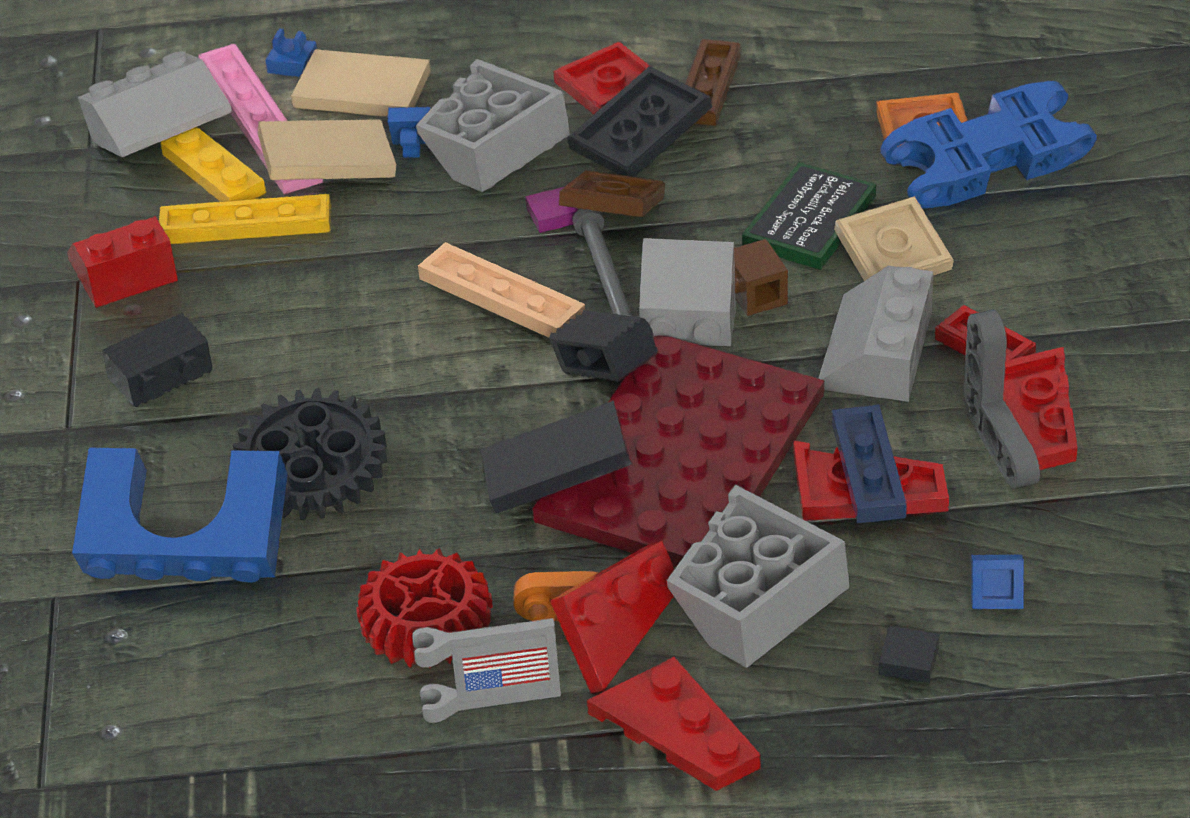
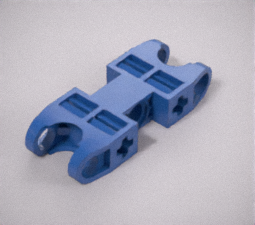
M1045 81L1022 85L992 95L988 115L963 123L960 122L952 108L914 119L887 136L882 143L880 152L888 164H901L902 167L914 166L925 172V174L916 178L907 190L908 197L915 196L921 208L925 209L948 206L983 195L987 189L990 173L1015 165L1026 180L1063 169L1085 156L1094 146L1097 135L1089 124L1062 122L1052 116L1066 104L1068 93L1059 82Z

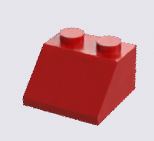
M156 216L145 220H137L130 225L106 233L92 235L87 239L73 243L67 252L68 259L95 308L178 281L170 239Z

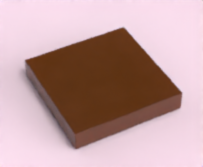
M585 170L560 190L559 206L643 217L664 198L665 183L658 180Z

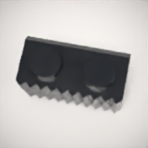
M583 310L582 315H576L575 320L570 319L569 324H564L563 328H557L556 333H551L549 337L560 367L565 374L570 373L573 375L575 373L577 376L581 375L584 377L586 375L588 378L592 376L594 379L598 377L600 380L604 378L605 380L610 379L611 381L616 380L619 382L657 355L658 352L651 326L646 319L635 316Z
M183 312L102 350L108 378L134 407H139L141 402L146 404L148 400H154L163 396L165 391L171 392L173 387L179 388L181 383L186 385L189 380L194 381L202 377L205 372L210 374L213 369L206 337L202 335L201 331H198L196 326H193L192 322H189L187 317L185 318Z

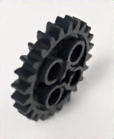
M320 388L314 390L311 398H305L301 390H296L295 400L290 402L284 396L279 395L278 407L273 408L263 403L261 405L263 417L249 415L247 417L249 428L238 430L240 442L233 444V450L280 452L288 472L282 518H286L293 509L298 510L300 520L306 519L309 510H316L318 516L323 519L326 515V507L333 506L339 513H343L344 500L348 499L356 504L361 503L359 489L367 492L374 491L373 478L383 477L382 464L387 463L385 432L381 430L379 417H371L370 406L368 405L357 408L356 397L353 395L340 402L338 390H334L328 398H322Z

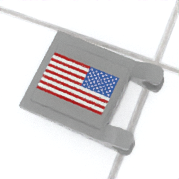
M553 619L452 633L433 628H420L413 632V646L417 648L414 651L415 662L418 666L431 667L451 655L453 660L456 689L440 684H428L421 688V702L425 704L422 707L423 718L429 723L441 722L460 710L561 696Z

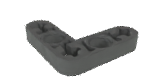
M992 309L971 314L968 317L964 403L973 427L1006 482L1012 489L1037 484L1040 478V469L1032 445L1003 400L1007 340L1002 318L996 310Z

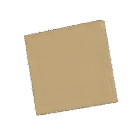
M915 196L836 220L834 230L864 281L887 266L933 271V275L952 270L954 260Z

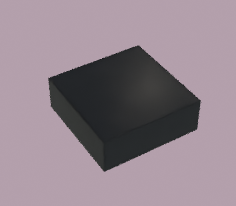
M889 626L879 661V675L930 683L939 648L940 634Z

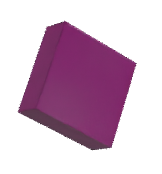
M564 187L525 196L526 209L539 233L574 225L573 216L578 211V208L559 206V193Z

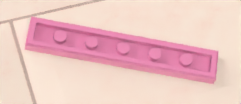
M236 44L198 55L204 61L232 108L231 115L267 168L258 137V121H287V119ZM323 179L275 180L282 193L286 195L323 183Z

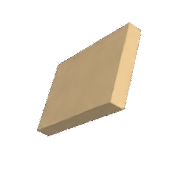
M315 49L291 95L292 106L299 109L388 117V108L415 107L431 72L430 61Z
M381 120L258 121V137L270 180L395 177L396 162Z

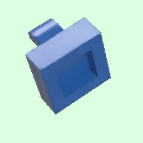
M279 29L272 40L273 48L265 60L267 73L301 77L314 50H317L316 42L306 41L303 31H298L294 39L285 38L284 29Z
M430 107L388 108V125L392 143L403 146V158L420 157V144L426 143L417 133L416 125L430 111Z
M971 555L972 609H1023V556Z

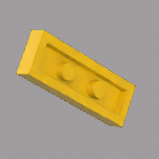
M198 127L160 142L163 156L220 202L252 200L266 193L264 179Z

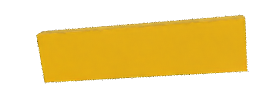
M329 194L162 206L160 207L159 223L170 239L171 244L330 232L331 203Z

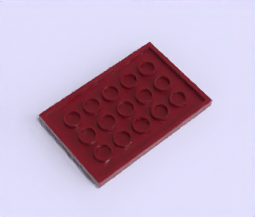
M654 336L653 339L658 350L657 355L626 376L608 401H614L619 413L632 464L540 498L533 507L534 522L630 553H634L651 543L662 540L673 566L677 567L693 543L701 542L709 531L708 522L716 511L723 512L729 503L728 494L735 485L758 497L761 496L792 447L793 441L797 439L824 396L825 380L673 337Z

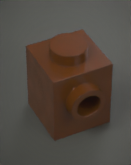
M764 239L734 248L735 299L745 314L750 316L787 305L788 269L769 242Z

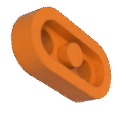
M534 572L526 574L515 583L514 609L521 617L527 620L553 619L558 621L550 600L596 575L598 572Z

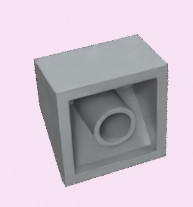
M644 238L639 314L651 326L653 338L654 336H669L698 345L731 347L736 313L734 242Z

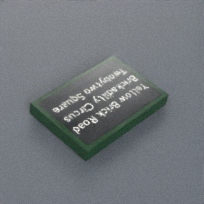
M798 162L742 233V246L766 239L779 258L821 270L841 244L834 230L836 220L864 212L876 197V184Z

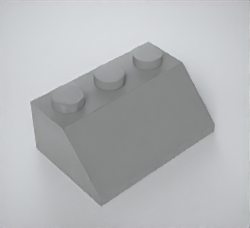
M184 51L165 56L162 59V64L152 68L141 66L131 69L126 73L127 78L117 82L103 81L89 87V93L78 97L93 143L120 157L127 156L232 112V108L204 61L186 54Z
M887 266L843 295L818 378L825 380L824 390L909 402L932 314L933 271L912 267Z

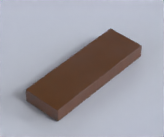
M708 39L701 40L685 84L710 96L712 108L694 124L717 125L741 57V43Z

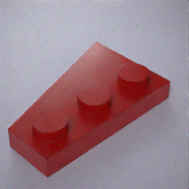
M1064 347L1005 361L1003 400L1032 445L1038 459L1039 469L1043 470L1075 462L1077 460L1078 446L1073 411L1069 400L1068 375L1065 372Z
M793 441L802 519L812 521L856 518L838 447L835 448L834 454L810 450V443ZM894 456L907 503L906 514L948 512L949 495L943 464Z
M662 540L643 547L550 600L591 694L606 689L674 597L668 589L667 580L675 568Z
M675 657L587 700L589 715L601 722L605 719L612 721L624 729V736L637 744H641L643 741L665 753L667 762L716 791L761 768V754Z

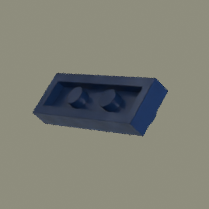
M880 405L832 410V427L857 524L906 518L907 503Z

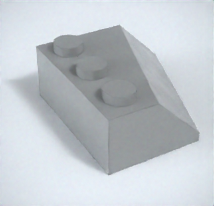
M476 59L470 66L471 74L467 78H459L453 84L454 93L449 98L440 99L416 125L417 133L454 181L483 192L492 188L498 181L515 170L521 169L527 162L542 152L551 149L556 143L570 135L563 91Z
M735 485L728 494L729 503L723 512L716 511L708 522L709 531L701 542L693 543L668 578L667 584L668 589L707 644L714 650L747 668L850 588L845 541Z

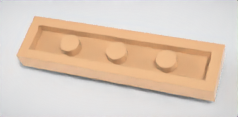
M446 242L418 265L420 280L548 338L551 333H556L557 328H563L564 324H569L570 319L575 320L576 315H582L583 310H585L584 303Z

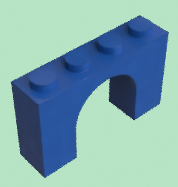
M89 448L72 551L83 573L99 579H110L115 574L136 575L146 580H158L163 578V575L184 576L193 581H207L212 576L232 577L241 582H255L260 578H275L288 474L279 451L231 450L226 495L217 516L207 526L193 534L171 538L155 535L140 525V512L147 469L137 449Z

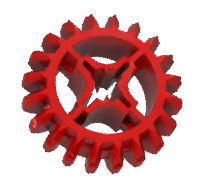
M419 548L414 556L407 557L399 552L396 562L392 563L382 560L380 571L368 572L366 584L360 586L356 612L361 634L365 637L366 643H371L375 654H386L391 664L404 659L410 669L416 663L414 651L417 648L413 646L412 639L414 631L420 628H433L452 633L488 628L491 622V608H493L492 595L488 591V582L484 577V573L478 572L473 561L463 562L458 552L445 557L440 548L433 554H424ZM452 655L444 659V661L451 664Z

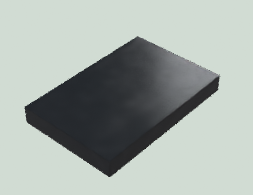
M649 66L567 138L569 149L618 175L635 177L712 108L711 97Z
M614 401L481 449L489 500L495 514L632 464L619 413Z

